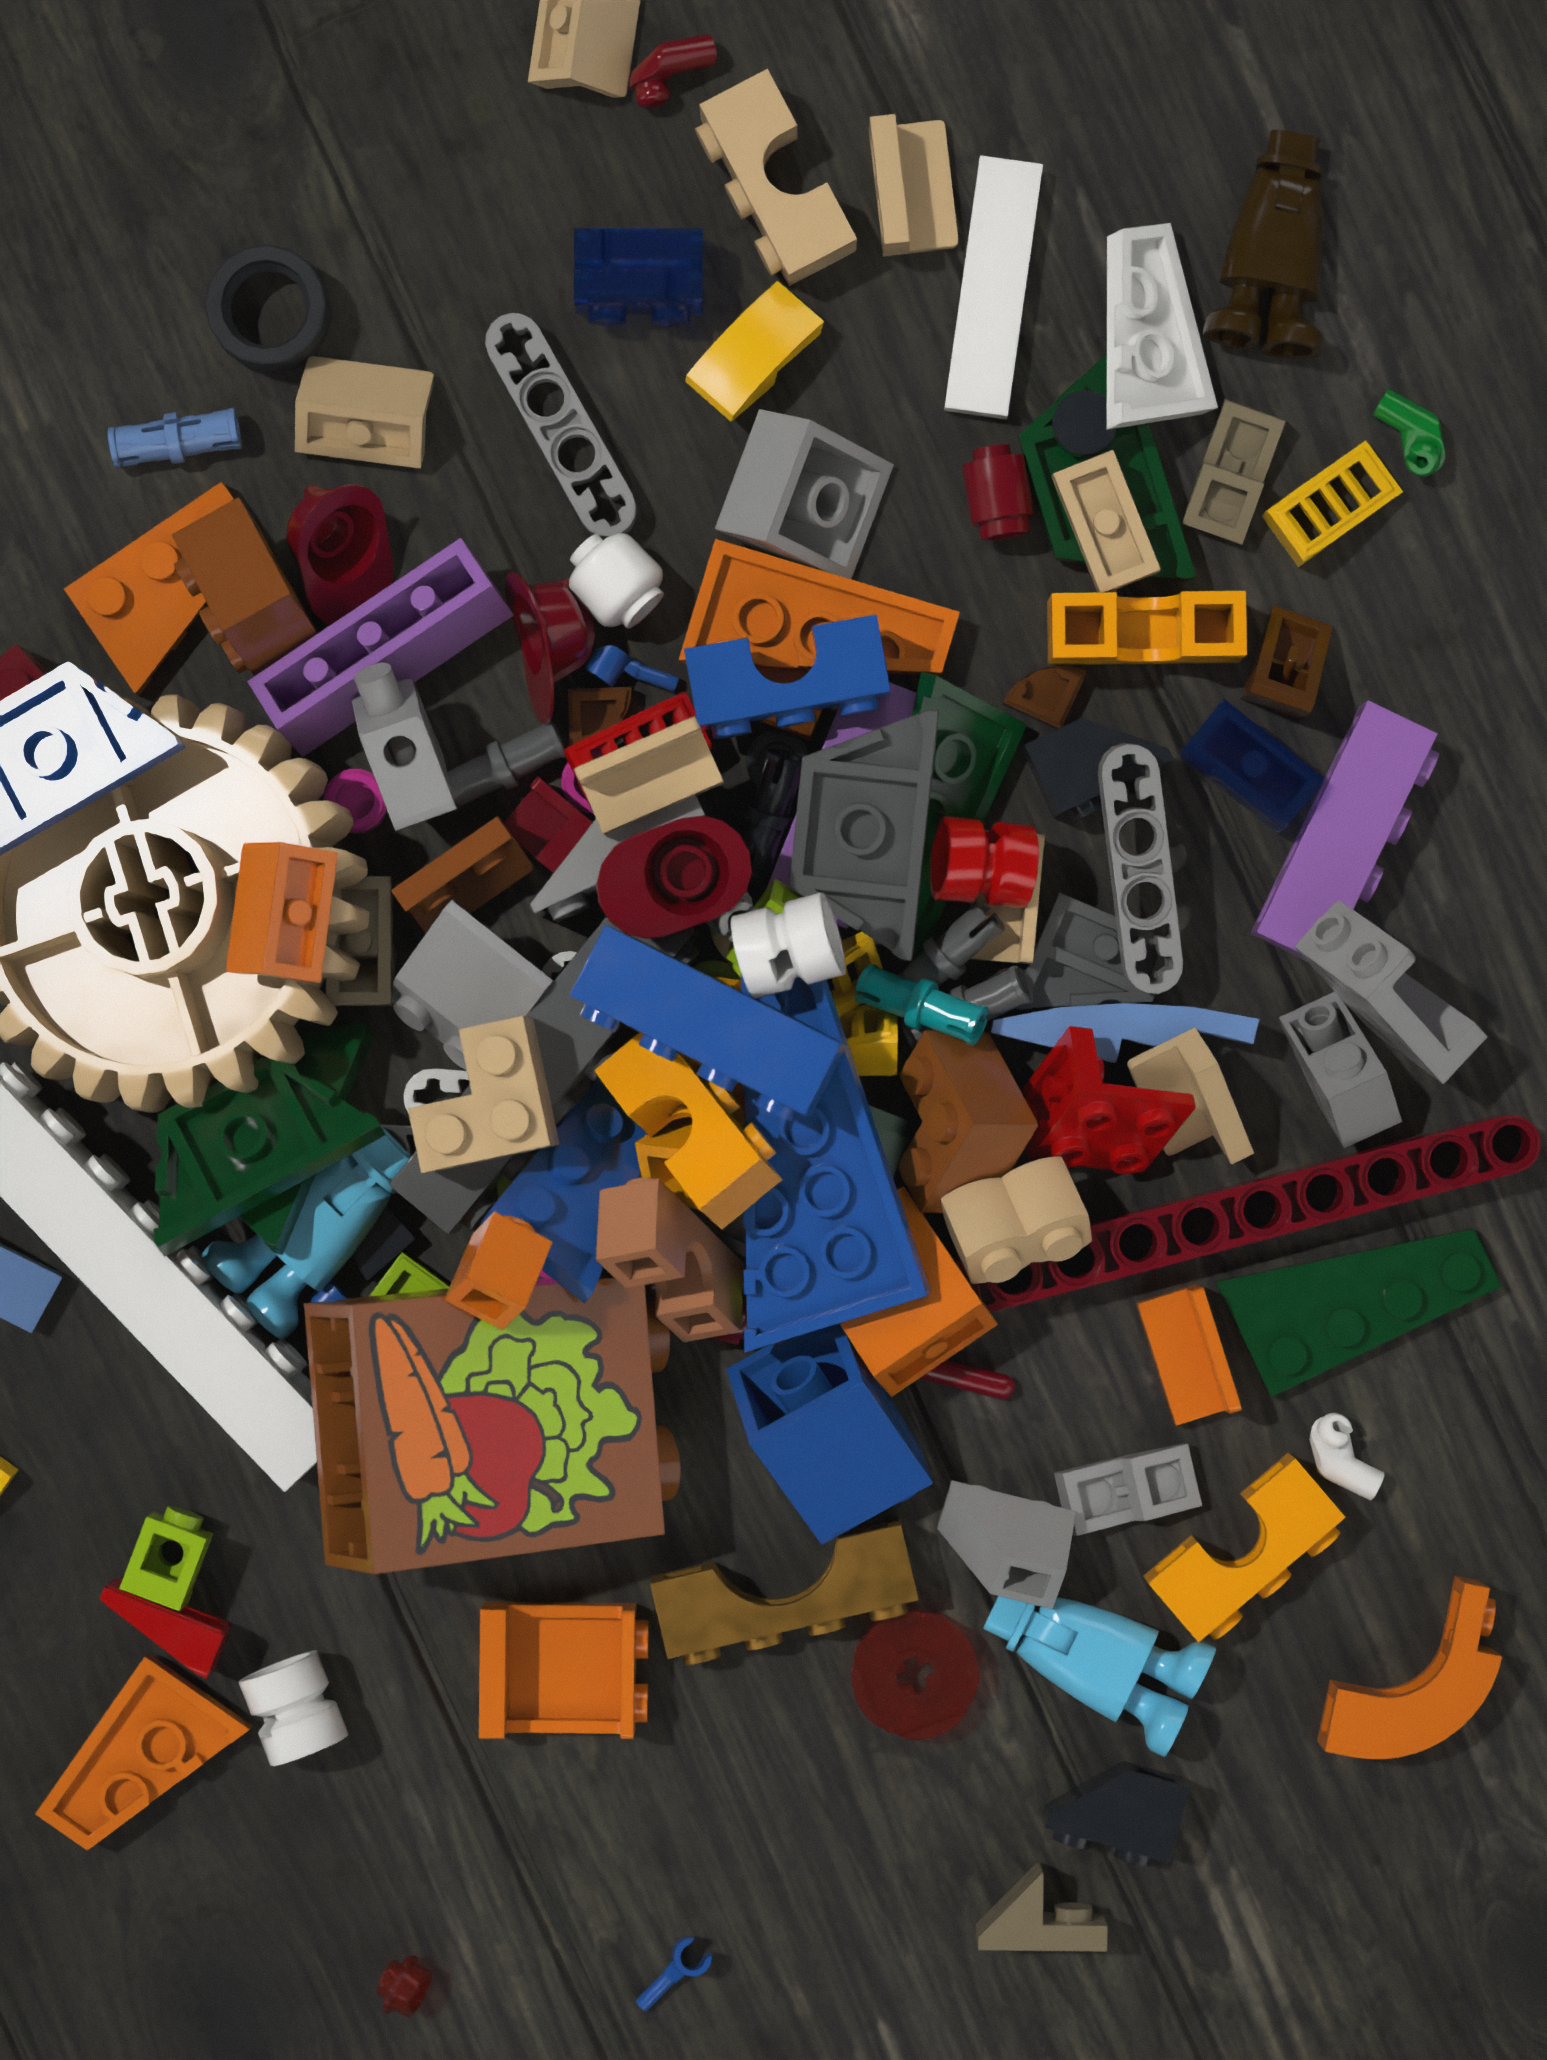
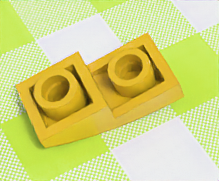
M776 281L713 343L686 375L685 382L732 422L774 385L777 373L781 368L820 335L824 321L779 281Z

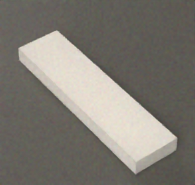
M980 155L944 411L1007 419L1043 164Z

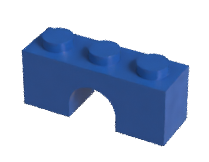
M877 614L812 626L816 651L815 662L811 670L803 678L792 683H776L766 679L759 673L752 660L748 638L684 649L696 719L701 731L712 729L713 739H725L752 733L750 722L776 718L777 728H785L816 721L814 711L839 706L842 717L879 710L878 699L889 697L891 691Z

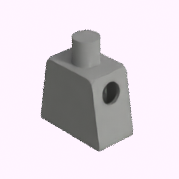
M384 662L375 663L361 669L354 677L360 695L352 700L358 734L395 831L455 810L456 805L444 756L413 679L397 681L391 665Z

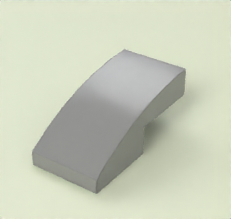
M1186 1443L1116 1457L1054 1473L1061 1507L1076 1511L1073 1536L1083 1535L1131 1521H1148L1202 1506L1189 1445Z

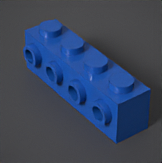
M604 925L569 995L585 1003L580 1015L613 1032H616L620 1022L644 1033L638 1045L674 1062L678 1052L701 1062L702 1064L697 1075L731 1092L737 1081L760 1092L755 1104L790 1122L796 1111L805 1116L813 1115L847 1045L608 925Z

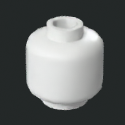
M616 533L604 540L598 534H594L585 540L570 558V561L576 568L570 576L569 589L580 604L603 626L615 627L623 624L626 628L630 629L642 621L663 597L664 592L659 588L663 577L661 567L628 534Z

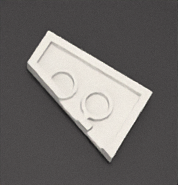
M1171 223L1125 228L1107 236V430L1202 415L1218 408Z

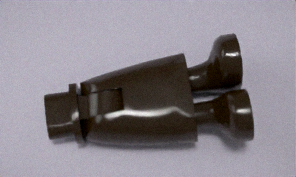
M1281 129L1270 131L1267 154L1257 158V171L1243 198L1223 263L1219 283L1233 289L1229 303L1226 307L1213 310L1205 318L1203 336L1210 341L1235 350H1250L1259 343L1262 328L1259 315L1261 293L1269 287L1268 297H1271L1272 300L1269 316L1262 335L1260 353L1270 357L1290 359L1315 358L1321 355L1324 341L1323 334L1315 325L1302 320L1301 302H1315L1319 299L1323 241L1322 190L1320 180L1323 174V167L1316 163L1319 138Z

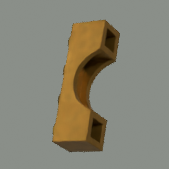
M899 1518L858 1527L837 1536L833 1556L824 1573L805 1590L787 1597L765 1598L749 1594L732 1584L720 1571L715 1562L652 1576L650 1582L667 1658L671 1659L682 1656L684 1665L698 1664L719 1658L721 1656L720 1647L743 1641L745 1642L746 1650H757L774 1646L784 1641L782 1632L807 1627L808 1635L810 1636L834 1632L846 1627L845 1617L869 1612L871 1621L897 1617L908 1612L906 1603L919 1600Z

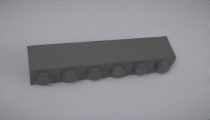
M607 917L526 1015L533 1017L556 1129L577 1104V1101L570 1094L585 1076L589 1077L592 1081L598 1078L594 1070L617 1052L611 1044L626 1027V1024L620 1022L616 1032H613L580 1015L585 1003L569 996L604 925L618 929L608 921ZM693 927L667 936L649 939L630 935L689 966L700 952L693 946V943L701 934ZM470 1085L460 1097L472 1094ZM415 1151L389 1183V1186L447 1234L458 1233L463 1226L472 1232L496 1203L488 1195L495 1188L499 1180L504 1175L510 1181H514L535 1156L536 1151L428 1173H421L417 1151Z

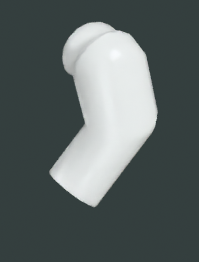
M1329 1413L1317 1419L1311 1428L1309 1440L1319 1474L1323 1478L1370 1501L1373 1500L1382 1484L1385 1473L1355 1458L1349 1434L1353 1429L1348 1418L1342 1414Z

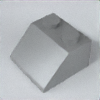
M759 409L715 529L766 554L852 579L894 464L810 419Z
M451 900L395 977L392 985V1003L394 1004L395 1013L404 1023L417 1031L426 1029L444 1044L443 1048L448 1057L458 1066L467 1070L458 1029L518 1016H526L550 987L553 980Z

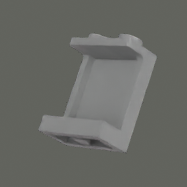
M1341 901L1335 902L1294 946L1370 1031L1442 1084L1454 1074L1487 1038L1475 1022L1405 973L1416 959L1407 947Z

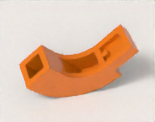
M1454 1576L1443 1635L1438 1651L1428 1667L1412 1680L1394 1687L1372 1688L1330 1679L1317 1739L1325 1752L1361 1759L1399 1758L1431 1748L1458 1731L1483 1704L1494 1684L1502 1660V1656L1493 1648L1479 1645L1480 1636L1489 1637L1495 1619L1496 1601L1495 1599L1488 1598L1490 1588L1480 1580Z

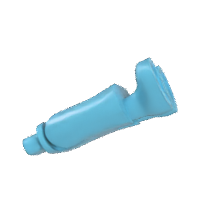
M384 1128L385 1136L316 1174L283 1255L273 1253L257 1234L242 1243L212 1242L201 1253V1260L208 1271L223 1286L238 1294L245 1292L276 1256L285 1263L277 1273L258 1286L246 1298V1305L251 1314L264 1328L276 1337L283 1340L287 1339L298 1328L297 1300L303 1288L307 1284L317 1291H322L376 1224L391 1194L397 1192L389 1186V1183L411 1158V1155Z
M998 1596L983 1627L984 1630L1007 1640L1008 1643L1005 1649L1012 1652L1017 1649L1016 1653L1042 1676L1096 1712L1114 1722L1117 1721L1123 1709L1134 1715L1144 1726L1147 1747L1150 1751L1162 1757H1165L1172 1747L1184 1722L1189 1705L1137 1684L1141 1673L1143 1672L1164 1683L1175 1692L1193 1699L1207 1674L1216 1652V1647L1204 1641L1199 1643L1198 1641L1193 1642L1180 1651H1169L1154 1646L1159 1630L1119 1614L1057 1597L1053 1609Z

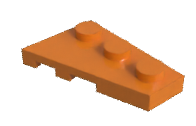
M220 482L64 588L137 696H140L153 679L151 676L170 651L176 649L188 633L187 629L199 615V611L207 604L202 592L192 597L181 580L174 563L182 559L183 556L172 534L234 500V497L223 482Z
M148 1653L35 1815L88 1851L180 1780L186 1778L227 1745L249 1731L253 1725Z

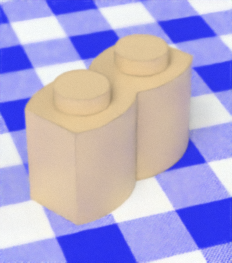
M1047 1157L1026 1163L1013 1169L1001 1178H987L974 1181L949 1192L941 1198L945 1225L971 1284L1007 1281L1031 1262L1064 1261L1075 1256L1081 1248L1092 1242L1089 1215L1062 1157Z

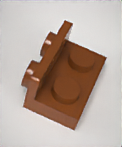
M497 816L393 888L391 892L403 909L410 911L426 934L451 900L471 914L530 873L533 869V864L504 822Z

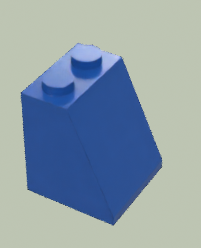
M839 1323L768 1345L726 1368L749 1445L821 1545L843 1533L854 1530L866 1520L899 1502L910 1499L920 1490L933 1484L920 1445L891 1396L874 1378Z

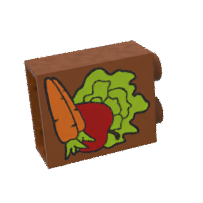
M600 1274L594 1292L584 1304L552 1278L537 1279L526 1308L503 1330L446 1302L444 1299L449 1288L304 1303L325 1565L370 1574H380L665 1534L662 1501H669L675 1497L680 1484L681 1467L677 1444L672 1433L665 1425L656 1424L652 1373L661 1372L667 1364L670 1352L669 1328L655 1316L656 1298L645 1296V1285L625 1288L611 1274Z

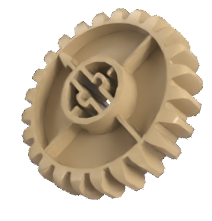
M167 694L158 699L150 714L140 704L123 698L182 739L186 748L0 856V1004H8L0 1014V1038L4 1043L27 1047L34 1046L32 1049L31 1066L35 1072L43 1078L58 1081L68 1080L73 1077L75 1091L84 1099L108 1103L116 1100L121 1095L125 1104L131 1109L152 1113L163 1110L172 1097L178 1104L186 1108L202 1107L207 1087L218 1081L227 1088L238 1092L250 1093L256 1090L259 1081L254 1076L253 1062L260 1059L259 1054L272 1060L292 1065L296 1064L305 1054L303 1041L294 1027L299 1019L326 1026L332 1024L338 1011L320 988L325 978L340 981L354 980L360 963L352 955L335 947L337 934L357 933L368 928L369 911L342 900L340 889L357 884L365 878L368 870L367 863L364 858L346 850L332 848L333 845L347 836L354 825L353 817L349 809L337 803L318 801L323 795L328 781L325 771L320 765L308 759H291L292 745L278 730L268 725H257L249 729L248 720L242 712L222 703L211 704L200 713L199 708L193 702L179 695ZM284 842L338 852L321 983H309L265 975L235 974L226 971L241 851L244 843ZM185 850L191 854L200 872L192 875ZM164 888L169 890L170 899H167ZM156 908H157V911H158V914H159L160 919H157V918L155 917V909H156ZM129 933L132 934L138 954L135 953L126 936Z

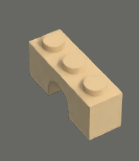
M768 69L699 104L700 117L703 124L695 128L697 137L712 163L722 158L733 179L724 185L726 192L741 219L752 215L763 236L755 240L754 244L771 276L781 271L788 286H791L856 251L857 238L828 182L807 193L792 195L776 189L765 175V165L770 156L783 146L797 140V123Z

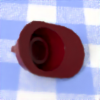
M348 484L329 489H323L315 485L304 488V498L294 508L287 523L286 539L291 554L299 564L304 592L312 613L329 626L393 583V560L381 500L370 488L357 484Z
M509 572L505 579V594L507 604L514 614L511 619L520 641L529 697L537 718L541 723L546 724L549 723L553 714L554 683L583 666L592 652L595 638L593 620L590 613L571 593L569 579L527 585L516 572Z
M703 815L681 818L632 835L615 845L601 863L596 881L599 905L610 923L625 934L644 939L667 936L715 919L733 909L747 891L752 873L749 850L740 834L722 820Z

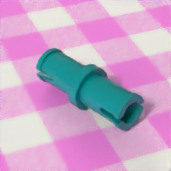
M869 963L864 968L856 985V990L858 991L855 994L856 1002L868 1004L905 1018V1025L910 1028L921 1030L926 1026L963 1040L971 1046L977 1044L987 1024V1018L984 1017L989 1013L986 1006L976 1005L939 991L936 982L925 978L915 982L878 968L877 965Z

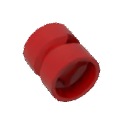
M942 817L936 827L930 855L929 874L932 896L935 900L971 903L979 894H983L988 905L1022 909L1027 907L1034 892L1038 873L1039 843L1036 829L1032 825L996 822L989 831H986L982 822L977 819Z

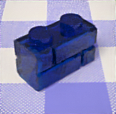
M575 228L574 306L576 313L588 314V323L603 326L626 324V314H652V323L656 325L681 326L690 324V314H704L703 229Z
M1222 699L1212 709L1177 753L1245 809H1254L1256 811L1255 817L1275 833L1283 831L1325 780L1225 699Z

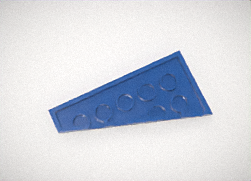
M741 973V992L752 997ZM796 977L791 989L755 998L847 1045L812 1116H805L796 1111L791 1122L756 1105L755 1103L760 1092L742 1084V1090H745V1124L742 1128L744 1129L752 1122L769 1141L777 1153L768 1161L783 1179L743 1212V1227L746 1228L744 1295H747V1328L744 1330V1352L928 1296L931 1292L827 980L807 984L800 977Z

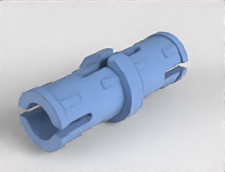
M235 408L179 417L177 412L164 414L163 420L138 425L108 427L109 449L116 469L137 465L138 463L171 459L172 464L186 463L188 456L214 451L242 449L240 426Z

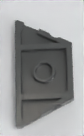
M930 709L802 757L789 887L804 897L824 893L833 913L838 919L855 930H860L890 949L892 954L902 960H912L940 710Z

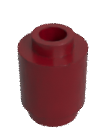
M997 444L973 450V461L963 464L962 472L972 527L979 528L981 541L1003 540L1030 533L1029 518L1035 514L1025 455L1011 454L1010 444Z

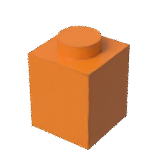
M494 1211L472 1234L444 1300L503 1330L526 1308L553 1241L537 1234L534 1228L526 1221L513 1216H503Z

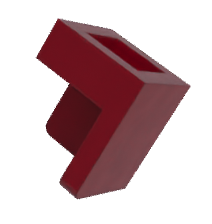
M537 776L530 785L532 790L506 819L504 824L521 847L552 873H555L593 822Z

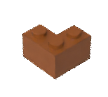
M240 497L172 534L183 556L182 559L174 563V566L192 597L202 592L208 607L199 611V614L216 644L222 645L238 674L249 669L253 676H256L320 633L305 604L282 571L261 529Z
M925 1030L899 1074L905 1090L923 1121L897 1164L901 1177L907 1185L920 1213H943L941 1198L949 1192L974 1181L987 1178H1001L1010 1172L1039 1125L989 1032H983L977 1044L971 1046L963 1040L942 1032Z

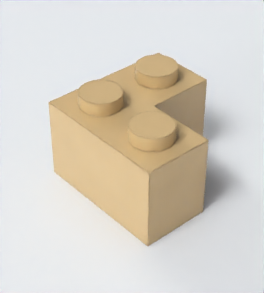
M518 1016L458 1029L472 1094L408 1108L421 1173L436 1172L560 1145L533 1017Z

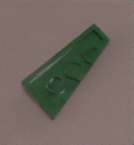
M921 671L911 716L930 709L940 710L913 951L916 955H919L924 950L922 943L934 933L948 902L935 900L930 888V855L936 827L944 816L977 819L983 824L1027 726L1024 722L942 678Z
M1472 1228L1214 1281L1265 1389L1271 1397L1502 1287L1475 1230Z

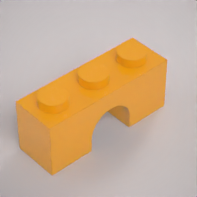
M1183 591L1174 596L1149 598L1117 596V592L1052 593L1047 601L1048 665L1239 663L1247 656L1246 591Z
M640 1032L598 1066L594 1072L626 1114L650 1137L654 1136L673 1120L692 1117V1129L688 1140L664 1164L699 1210L722 1230L783 1180L768 1161L777 1152L752 1122L744 1129L740 1126L732 1113L741 1106L728 1090L710 1081L707 1083L704 1078L697 1075L698 1070L696 1068L702 1064L701 1062L681 1052H678L674 1062L669 1061L638 1045L644 1034Z
M1289 1453L1240 1493L1256 1513L1260 1527L1258 1540L1248 1554L1236 1560H1220L1209 1555L1191 1535L1143 1576L1198 1643L1208 1634L1213 1640L1226 1634L1243 1617L1238 1610L1256 1593L1262 1599L1270 1596L1292 1575L1287 1569L1290 1564L1305 1552L1311 1557L1316 1556L1332 1544L1340 1535V1531L1335 1526L1346 1517L1297 1459Z

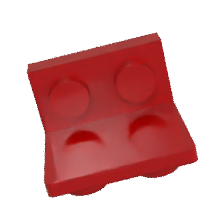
M1069 1026L1021 1090L1023 1097L1039 1124L1026 1145L1028 1160L1035 1161L1047 1157H1062L1067 1168L1083 1166L1110 1169L1118 1174L1144 1172L1195 1110L1194 1096L1188 1093L1103 1083L1104 1063L1102 1058L1097 1056L1093 1029Z

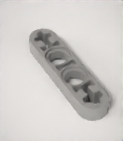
M508 313L498 317L491 323L486 333L485 345L490 360L583 526L591 535L598 534L603 540L616 533L627 534L636 521L637 507L633 495L540 328L531 318L523 314ZM512 328L518 336L525 335L526 333L532 336V339L525 343V349L534 367L542 359H546L549 364L548 368H541L530 372L518 385L514 384L511 377L524 373L516 357L511 352L500 355L497 351L505 344L502 334ZM543 382H551L559 386L564 393V403L561 409L555 415L549 417L533 413L528 406V395L531 389ZM574 437L588 440L595 448V459L592 465L581 472H571L565 469L559 462V450L562 444ZM604 469H607L612 476L611 479L600 481L601 487L608 499L617 501L621 498L626 504L618 511L621 521L611 527L605 519L594 522L590 515L598 510L596 500L590 489L587 488L580 496H577L573 489L574 486L592 482Z
M1121 743L1112 746L1105 752L1098 766V781L1121 966L1125 977L1134 987L1145 993L1159 994L1169 990L1178 982L1183 969L1160 769L1156 758L1148 749L1133 743ZM1131 754L1133 763L1145 766V776L1135 778L1136 798L1142 800L1150 796L1151 808L1128 807L1115 813L1114 801L1128 802L1124 782L1112 779V769L1121 767L1123 763L1122 756ZM1133 818L1147 820L1154 831V841L1151 847L1139 855L1126 853L1119 842V832L1122 825ZM1141 882L1155 884L1160 889L1162 895V904L1158 912L1148 918L1133 916L1127 906V895L1130 889ZM1166 924L1167 935L1153 934L1157 954L1168 957L1169 965L1159 969L1157 980L1150 981L1148 974L1135 968L1136 961L1146 958L1145 939L1138 936L1131 940L1130 929L1152 930Z

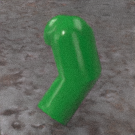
M1387 388L1372 416L1400 431L1405 464L1412 474L1419 477H1427L1434 474L1443 465L1446 454L1438 417L1426 408Z

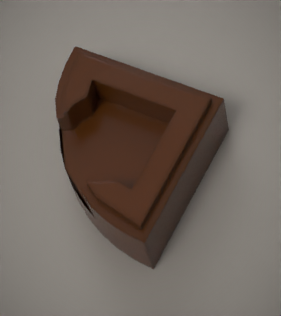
M1072 666L1048 667L1037 670L1017 682L1006 695L1002 705L1057 730L1062 727L1087 671Z
M632 687L568 689L570 746L625 720L631 706Z

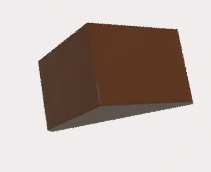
M1273 605L1240 699L1298 720L1311 713L1316 701L1333 626Z

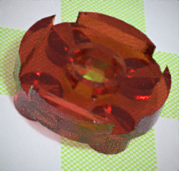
M908 1609L906 1614L876 1621L858 1641L851 1668L852 1688L861 1711L876 1726L882 1727L887 1732L897 1734L902 1738L925 1740L948 1732L959 1724L965 1716L968 1707L973 1702L975 1691H977L979 1666L970 1640L962 1629L949 1621L946 1616L935 1611L928 1612L920 1609ZM916 1657L919 1664L929 1662L933 1667V1673L925 1677L926 1688L921 1691H915L911 1683L900 1685L896 1678V1674L905 1670L904 1660Z

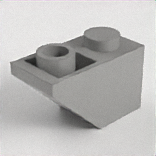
M1335 991L1279 1017L1281 1026L1313 1095L1343 1148L1349 1147L1402 1122L1385 1068L1343 1000Z
M951 1480L939 1517L937 1529L990 1594L1053 1609L1067 1570L1076 1511L1053 1506L1044 1501H1033L993 1491L980 1485H969Z

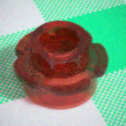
M410 1955L403 1963L393 1960L385 1969L377 1987V1995L384 1998L382 2007L386 2014L389 2015L392 2011H396L410 2018L423 2002L430 1987L433 1973L431 1970L419 1965L417 1956Z

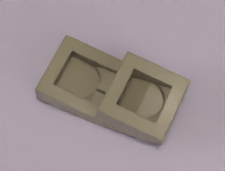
M1228 399L1224 400L1182 524L1243 544L1264 487V479L1284 428L1285 419Z

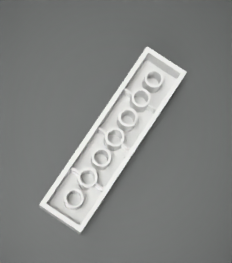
M0 1061V1196L265 1473L286 1492L317 1463L311 1383L302 1373V1370L307 1366V1362L285 1339H279L275 1343L257 1326L259 1322L251 1314L246 1305V1298L242 1294L235 1293L230 1296L213 1280L214 1276L202 1262L200 1257L202 1252L193 1245L188 1250L180 1248L164 1257L153 1240L154 1228H159V1207L149 1199L144 1204L138 1202L125 1188L131 1181L125 1171L105 1153L100 1158L93 1155L81 1142L87 1134L80 1124L64 1109L59 1107L54 1112L38 1098L36 1094L42 1090V1086L27 1069L16 1061L11 1066L4 1061Z

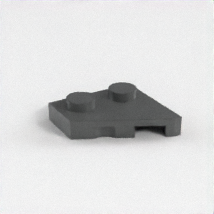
M1059 892L1034 949L1033 963L1028 964L1024 973L1033 994V1003L1024 1004L1017 1009L1027 1010L1041 1007L1153 1002L1156 994L1145 993L1137 989L1124 975L1121 966L1115 915ZM1131 928V940L1141 936L1145 939L1146 958L1136 961L1135 968L1148 974L1150 981L1157 980L1159 969L1169 964V958L1160 956L1155 950L1153 934L1157 933L1150 930Z

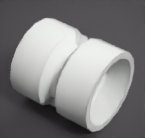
M817 893L785 903L783 912L778 915L770 907L732 917L731 931L735 953L744 982L754 999L791 989L796 977H800L807 984H812L845 975V957L833 911L824 893Z
M317 1650L284 1659L251 1673L239 1681L251 1715L263 1717L265 1723L258 1734L270 1766H277L303 1758L325 1749L348 1736V1731L337 1702L324 1699L322 1694L329 1681Z

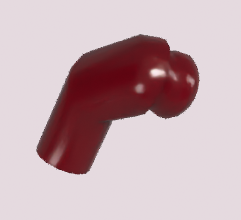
M705 34L660 43L631 73L630 89L636 92L637 104L644 109L661 106L670 97V90L666 85V81L674 74L714 66L717 53L711 35Z

